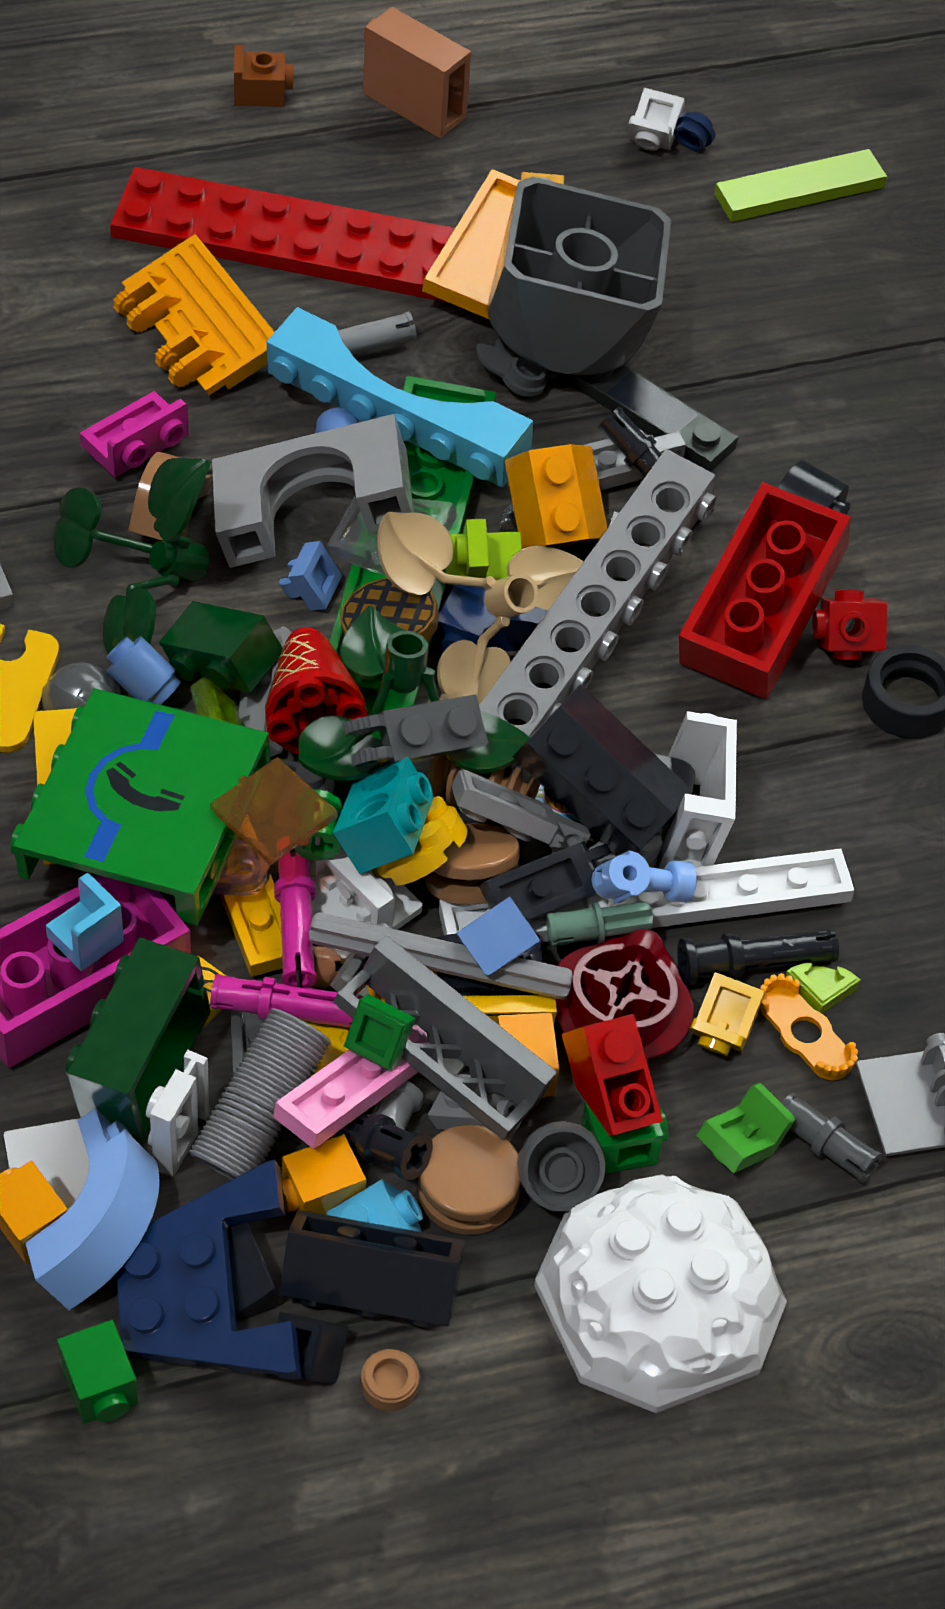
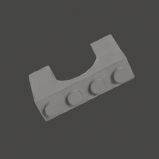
M395 414L212 459L215 533L230 568L276 557L274 518L276 512L291 495L314 484L342 482L354 486L356 500L368 534L378 532L381 519L387 512L414 513L407 451Z

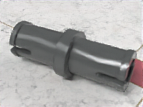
M794 1092L783 1100L782 1104L795 1118L789 1130L811 1145L810 1151L820 1159L827 1156L857 1177V1180L861 1183H865L874 1174L879 1166L874 1161L879 1163L883 1155L846 1131V1124L836 1116L829 1119Z

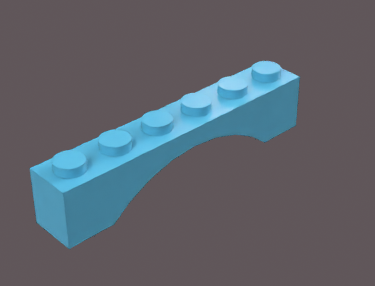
M298 307L266 342L268 373L274 375L279 381L286 384L290 383L312 394L322 402H329L339 408L347 409L360 421L395 414L403 441H408L429 451L440 460H447L468 470L479 479L488 480L503 488L508 482L504 460L532 450L533 420L494 401L477 403L443 402L419 397L395 388L374 376L353 357L343 343L336 325Z

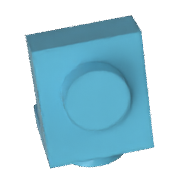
M384 1180L376 1182L327 1211V1215L422 1232L418 1222L423 1219V1215L416 1199L409 1191L405 1190L402 1192Z

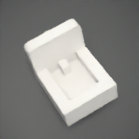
M644 88L636 114L631 116L628 124L630 140L635 141L638 146L647 150L662 148L670 151L675 136L674 131L677 128V121L685 106V99Z

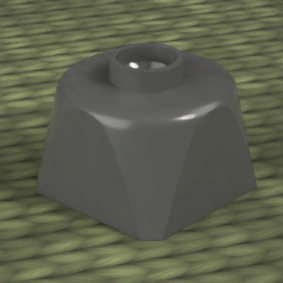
M536 177L519 181L489 295L487 310L493 329L499 338L519 356L550 371L569 375H595L613 371L623 366L635 356L643 345L662 306L671 219L661 209Z

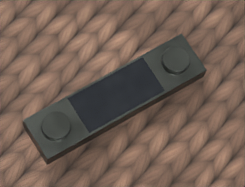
M625 365L613 371L595 375L567 374L566 383L612 412L621 407L637 428L646 434L653 435L655 438L679 431L686 443L684 458L709 472L737 447L738 436Z

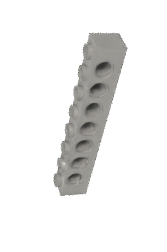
M668 449L664 450L479 705L480 711L497 716L506 722L511 719L524 720L527 722L526 724L513 726L531 737L580 684L587 689L593 677L591 669L599 659L606 661L618 642V631L624 623L629 626L633 624L644 603L642 598L649 588L655 591L660 586L668 571L667 562L673 554L680 556L685 551L693 534L691 529L697 520L704 522L711 514L717 497L712 494L715 474ZM663 509H669L675 512H666L663 511ZM638 543H646V544H649V545H651V546H649V547H644V546L638 545ZM621 577L627 581H616L612 578ZM597 612L602 614V616L593 617L586 613ZM572 647L578 651L565 652L562 651L560 648ZM547 683L553 687L542 689L536 687L534 684ZM515 762L506 767L505 775L510 776L520 764Z

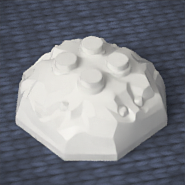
M664 1175L632 1180L621 1188L611 1189L595 1195L564 1214L534 1284L579 1382L654 1413L759 1375L787 1302L777 1281L768 1251L738 1203L727 1195L691 1186L676 1176Z

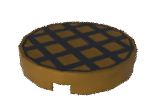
M385 577L366 583L351 593L342 606L340 623L345 636L355 619L369 605H372L387 620L407 631L422 635L428 642L438 628L439 611L431 590L420 596L407 594L399 590Z

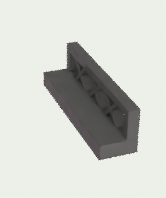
M387 935L373 947L363 970L337 993L333 1001L334 1004L353 1018L359 1002L356 995L364 987L369 986L385 999V1003L415 1017L413 1025H417L427 1033L428 1043H413L408 1039L402 1059L502 1140L541 1101L557 1074L556 1070ZM443 1058L461 1060L469 1067L471 1078L453 1076L445 1069ZM486 1093H501L517 1107L505 1118L488 1104Z

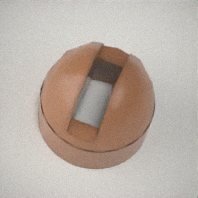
M313 946L317 980L315 984L308 988H329L338 971H335V963L343 962L342 957L331 948Z

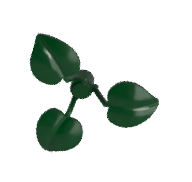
M171 458L164 461L158 467L149 490L148 509L150 514L157 518L154 523V530L159 533L163 540L157 541L154 545L96 530L102 506L98 496L93 491L78 487L69 490L63 496L59 507L60 518L57 520L54 530V550L60 563L72 568L82 565L90 555L94 538L103 542L150 553L152 568L162 575V577L129 584L126 589V596L116 595L111 599L105 613L102 631L104 646L108 654L125 637L134 642L141 636L149 644L151 643L155 626L156 605L153 596L147 589L164 585L177 586L179 579L197 582L205 575L209 563L207 548L203 544L191 542L189 537L181 536L190 520L210 464L212 463L211 461L201 458Z
M369 605L355 619L346 632L341 645L340 659L349 673L357 678L374 680L382 677L381 687L370 715L382 712L390 689L398 693H411L424 683L430 702L440 701L434 683L435 671L432 668L426 667L428 651L426 639L416 632L407 631L392 623L372 605ZM481 711L489 744L481 748L445 755L453 764L467 771L475 773L496 772L517 762L512 756L530 737L505 720ZM325 716L314 720L302 731L298 746L299 763L306 770L327 779L356 780L372 774L382 763L353 767L350 755L360 749L376 748L383 745L381 740L371 736L373 732L360 736L345 735L343 724L351 719L342 716Z

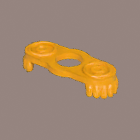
M782 973L778 976L773 974L770 976V979L766 978L764 984L760 987L761 990L765 991L760 1010L780 1033V1039L784 1046L791 1052L798 1054L813 1072L823 1079L839 1080L848 1075L858 1059V1049H855L856 1044L849 1042L845 1045L832 1031V1025L828 1018L821 1012L814 1010L799 994V980L793 981L792 976H786L785 978V975ZM799 1021L812 1022L818 1026L821 1037L813 1043L800 1042L791 1033V1026Z

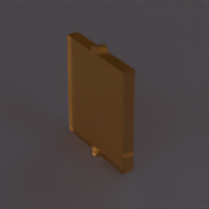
M278 757L251 776L240 777L238 785L210 803V810L269 865L298 845H307L309 837L338 818L337 810Z

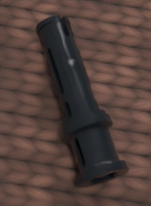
M834 929L754 939H741L738 935L729 933L723 934L720 940L694 943L690 938H683L679 940L677 946L678 969L685 985H693L699 978L713 977L715 972L737 980L740 976H743L745 971L796 966L803 963L837 962L839 942L838 938H835L836 932Z
M361 1114L332 1136L335 1138L345 1134L348 1143L356 1148L362 1160L372 1164L382 1162L395 1168V1172L399 1177L408 1181L416 1179L424 1172L432 1156L433 1143L428 1134L419 1130L410 1133L397 1127L393 1118L384 1114L372 1116Z

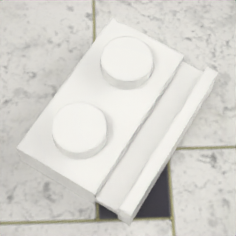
M187 1050L184 1055V1072L176 1069L166 1087L158 1086L153 1092L146 1109V1117L150 1118L151 1125L148 1145L152 1146V1155L157 1161L159 1172L174 1177L198 1135V1118L206 1121L210 1115L208 1058L190 1050Z

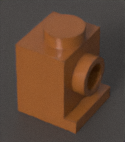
M235 45L234 106L284 107L285 90H293V64H285V53L268 51L243 52V45Z

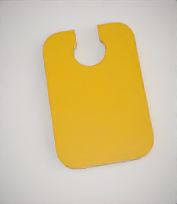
M0 624L1 643L5 634V625ZM28 630L24 640L26 649L24 654L16 660H0V752L11 753L18 751L29 740L34 726L33 711L40 710L42 689L49 678L52 677L59 659V644L50 634Z

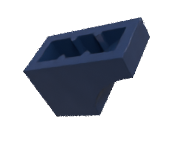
M455 585L439 613L438 628L434 634L433 651L442 654L451 644L461 640H468L477 645L479 637L496 621V617L485 606L484 597L486 590L484 588ZM535 606L529 612L511 617L509 625L502 627L488 641L486 648L497 647L505 652L519 651L545 616L547 610Z

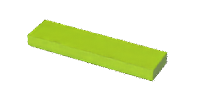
M870 149L718 182L715 186L714 195L730 221L735 222L885 188L887 175Z

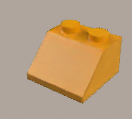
M568 444L534 449L504 460L517 529L521 535V549L530 546L560 548L597 542L601 539L608 528L592 446Z

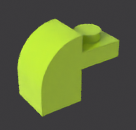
M466 519L463 534H450L453 545V557L450 564L446 567V574L477 578L491 576L495 580L508 577V562L515 553L521 550L520 532L487 533L486 519ZM447 584L451 588L455 586L454 584Z

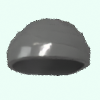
M72 663L59 668L42 689L43 711L74 709L79 706H85L94 688L124 695L121 686L106 672V669L91 663Z
M566 1121L551 1122L537 1128L527 1137L518 1154V1176L527 1195L539 1206L550 1211H570L573 1207L595 1196L600 1189L605 1175L604 1152L597 1138L583 1126Z

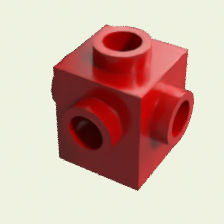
M835 590V598H821L820 610H814L813 637L814 639H819V646L828 651H833V658L862 659V651H883L886 649L888 602L878 598H864V590ZM851 619V624L846 629V623Z

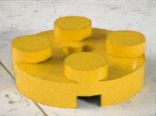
M440 796L433 797L414 854L374 868L371 871L375 877H380L385 882L386 878H391L396 886L416 881L433 872L448 860L443 851L453 841L460 848L467 837V826L456 808L447 805Z

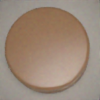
M466 823L468 833L465 841L460 848L453 841L443 851L448 860L425 876V885L433 896L446 902L462 905L486 904L487 902L479 886L486 880L520 867L518 863L520 857L519 842L515 836L504 828L483 823Z
M458 1125L437 1134L432 1139L433 1150L428 1166L418 1177V1197L427 1216L441 1228L462 1235L483 1234L501 1226L514 1212L520 1193L521 1182L517 1167L518 1153L507 1138L502 1140L489 1128L480 1125Z

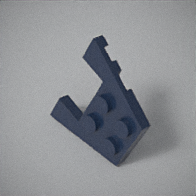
M275 1160L267 1161L149 1223L140 1243L117 1272L121 1341L128 1357L198 1367V1364L226 1367L232 1372L252 1374L253 1371L277 1374L279 1378L290 1380L301 1378L297 1331L291 1321L236 1330L228 1227L285 1215L281 1169Z

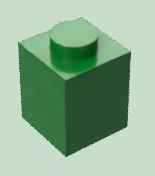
M113 1319L57 1339L60 1365L83 1425L95 1420L99 1422L115 1420L126 1414L130 1407L138 1405L136 1377Z

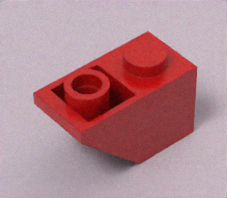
M634 1014L584 1026L562 1034L575 1086L609 1136L663 1122Z

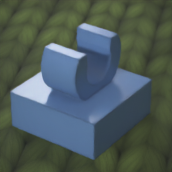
M321 541L307 542L302 547L297 559L289 561L287 566L291 571L288 578L280 579L279 585L287 597L297 598L301 596L310 611L326 609L343 574Z

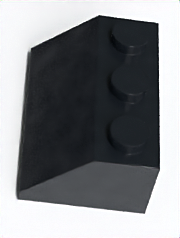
M581 684L512 756L604 844L607 843L609 849L616 856L629 850L637 853L641 851L676 812L684 794H688L691 791V788Z

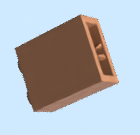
M394 7L389 8L379 17L372 19L365 27L363 36L365 40L364 64L362 68L364 74L363 94L441 139L467 118L471 51Z

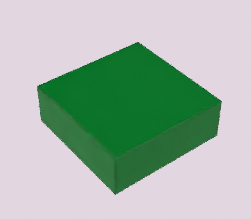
M367 994L359 999L343 1047L392 1071L400 1064L415 1017Z

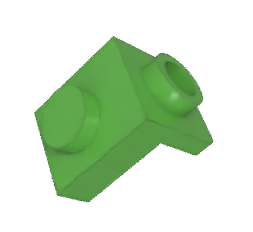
M758 1083L749 1088L738 1107L706 1120L696 1136L712 1151L713 1156L734 1174L772 1156L794 1123L795 1118L761 1083Z

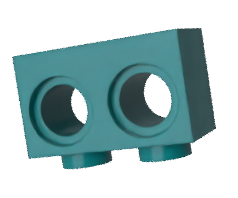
M407 756L400 761L377 768L366 777L353 781L333 834L359 874L414 854L433 800V791L428 778L422 772H417Z

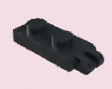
M582 841L486 880L479 888L489 909H492L510 896L529 923L546 916L547 913H553L596 895L597 893L591 881L592 873L597 867L595 861L611 854L607 843L589 850L586 842Z

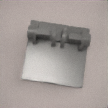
M936 1033L928 1037L926 1040L928 1046L921 1052L856 1062L885 1156L945 1147V1033Z

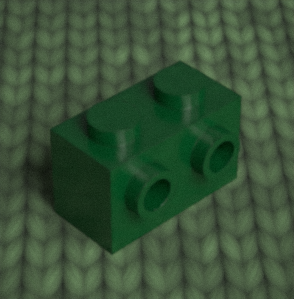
M195 601L190 603L159 641L160 646L170 660L169 663L175 668L174 673L186 681L197 680L214 684L222 689L232 688L250 693L279 658L283 648L264 615Z

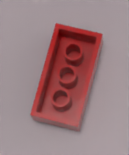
M762 482L679 634V663L768 700L849 546L851 517Z

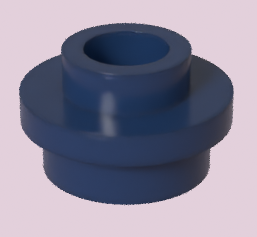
M683 112L679 116L674 133L677 140L683 146L692 151H701L704 147L712 144L716 134L712 122L707 116L699 112Z

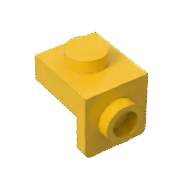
M715 972L698 1016L693 1019L690 1027L694 1035L700 1036L698 1045L723 1056H728L730 1048L742 1053L765 996V991Z

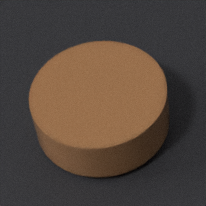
M385 1349L374 1353L367 1359L361 1373V1390L365 1399L373 1407L383 1411H397L408 1406L416 1397L419 1387V1370L415 1361L408 1354L395 1349Z

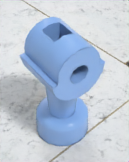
M629 850L596 867L592 873L591 881L595 892L602 898L612 899L613 904L622 903L642 892L662 891L664 897L670 902L688 903L694 896L697 876L695 867L690 861H670L664 869L649 867L645 858L640 854Z

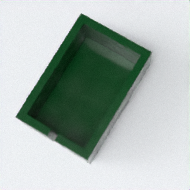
M141 937L136 942L131 954L122 956L116 967L114 985L107 999H100L97 1002L91 1015L90 1030L82 1045H75L67 1059L65 1073L68 1076L80 1118L96 1108L111 1124L115 1121L121 1122L131 1136L143 1147L151 1130L150 1118L146 1117V1109L153 1092L158 1086L166 1087L176 1069L182 1070L186 1051H192L211 1013L207 990L203 987L205 981L198 956Z

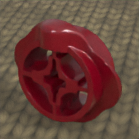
M639 929L627 935L606 940L605 943L580 948L568 954L557 965L569 968L572 971V981L567 998L563 1000L555 998L556 1019L563 1033L634 1014L646 1060L670 1053L686 1038L693 1019L692 998L662 939L654 931Z

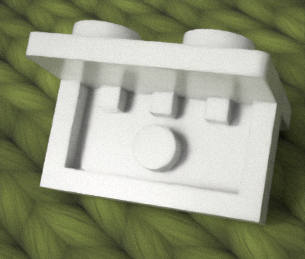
M321 837L315 838L316 845H320ZM342 846L340 852L335 857L319 861L310 860V878L314 880L316 897L311 902L312 919L316 913H324L378 926L386 923L392 929L397 930L422 912V903L404 885L396 886L391 878H386L385 882L382 878L375 877L371 870L359 874ZM331 948L342 957L343 962L340 963L343 964L350 952Z

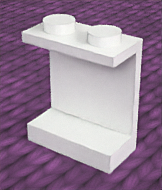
M687 711L668 757L684 760L694 768V784L700 785V796L684 794L662 844L659 856V869H664L670 861H690L694 867L714 865L735 821L737 720L717 717L708 713L700 714Z

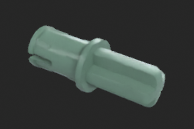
M593 902L591 908L546 914V927L551 947L597 940L598 944L605 943V937L632 933L639 929L650 930L653 926L652 910L649 903L646 902L600 908L598 902Z

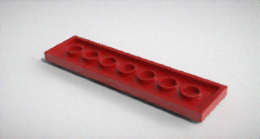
M134 167L110 223L112 238L173 249L196 234L215 258L447 302L423 292L422 288L424 278L455 228L139 167Z

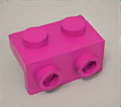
M153 391L80 432L81 446L115 478L131 468L140 466L156 452H161L168 447L175 446L183 438L189 436L188 405L181 399L169 405Z

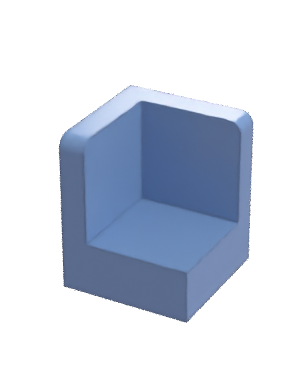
M510 896L456 933L459 942L466 947L486 976H492L519 956L525 959L541 948V940Z

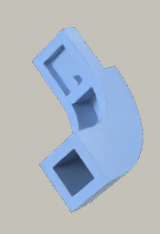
M96 1108L78 1120L89 1157V1173L80 1195L58 1220L25 1242L35 1280L68 1310H71L99 1290L129 1259L149 1226L159 1194L160 1181L157 1161L131 1136L121 1122L115 1121L111 1124Z

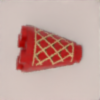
M310 627L299 628L288 636L282 648L265 704V723L269 738L288 752L299 754V738L302 731L314 720L325 716H342L351 720L367 717L366 702L356 682L329 640L320 631Z

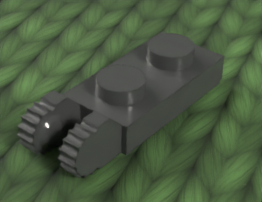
M476 694L385 710L379 714L356 718L343 724L344 732L347 736H360L374 731H379L383 746L360 749L350 755L353 767L383 762L390 764L400 761L407 756L411 761L477 749L489 744Z

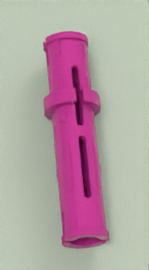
M290 838L280 841L276 847L279 880L274 885L275 899L280 903L282 983L297 987L296 971L301 969L302 987L308 988L315 984L317 980L313 944L309 941V931L312 922L311 902L316 897L314 880L310 878L309 860L297 853L295 857H291Z
M216 974L213 981L210 1000L212 1009L247 1012L258 1015L259 1020L267 1019L266 1015L270 1014L269 1010L275 1008L291 1014L304 1022L349 1028L353 1020L352 1017L333 1003L338 992L277 984L276 978L265 977L263 981ZM358 995V996H356V997H357L358 999H361V998L364 997V996H359V995Z

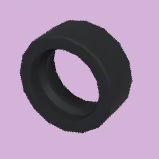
M905 644L884 649L871 662L862 691L863 708L871 721L885 732L902 738H924L938 733L945 726V657L935 650L920 645ZM896 677H911L923 681L930 686L939 699L937 702L925 706H911L899 702L890 696L882 684L886 680Z

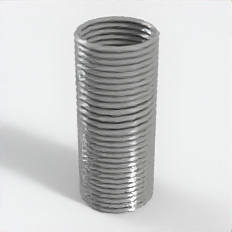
M279 1009L269 1010L270 1014H267V1019L263 1020L264 1023L258 1029L259 1033L255 1034L256 1038H253V1043H250V1048H247L248 1052L244 1053L245 1057L239 1063L240 1067L236 1068L237 1072H233L234 1077H230L229 1086L225 1087L226 1092L221 1093L222 1098L218 1099L219 1104L215 1105L216 1110L211 1111L212 1115L208 1116L207 1125L203 1126L204 1130L200 1131L201 1135H198V1140H195L196 1145H192L193 1149L189 1150L192 1157L231 1180L266 1161L265 1157L269 1156L268 1152H271V1147H274L276 1143L274 1138H279L277 1132H282V1127L284 1126L273 1118L275 1102L309 1079L312 1074H315L314 1070L318 1069V1064H321L322 1055L326 1054L325 1050H328V1045H331V1041L323 1033L306 1022Z

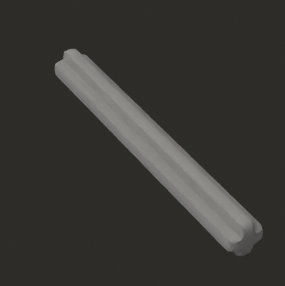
M316 913L311 922L309 941L312 944L370 956L373 947L387 935L432 971L560 1000L566 999L569 994L572 981V971L569 968L518 957L492 976H486L462 944L324 913Z

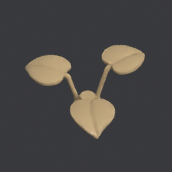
M387 512L381 519L377 536L378 555L383 571L394 586L407 594L415 596L426 594L431 590L435 579L445 584L482 587L486 590L484 597L485 606L496 617V621L479 637L477 645L468 640H461L451 644L442 653L437 668L439 687L442 693L449 695L448 699L476 694L479 705L511 662L509 655L504 650L497 647L486 648L488 641L502 627L509 625L511 617L529 612L535 606L548 611L584 562L559 549L546 546H530L519 550L510 559L507 566L508 577L495 580L491 576L477 578L448 575L442 572V570L452 560V540L447 529L435 518L421 513Z

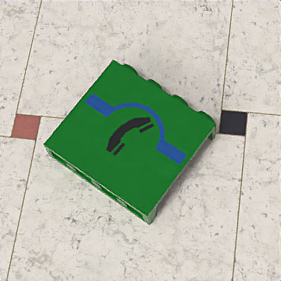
M94 688L85 706H79L76 709L72 719L71 734L65 745L60 744L56 748L52 758L51 773L45 784L40 783L36 787L31 801V812L24 824H18L13 832L10 851L15 855L19 877L29 880L39 859L164 892L175 896L176 912L181 920L198 926L270 768L268 732Z

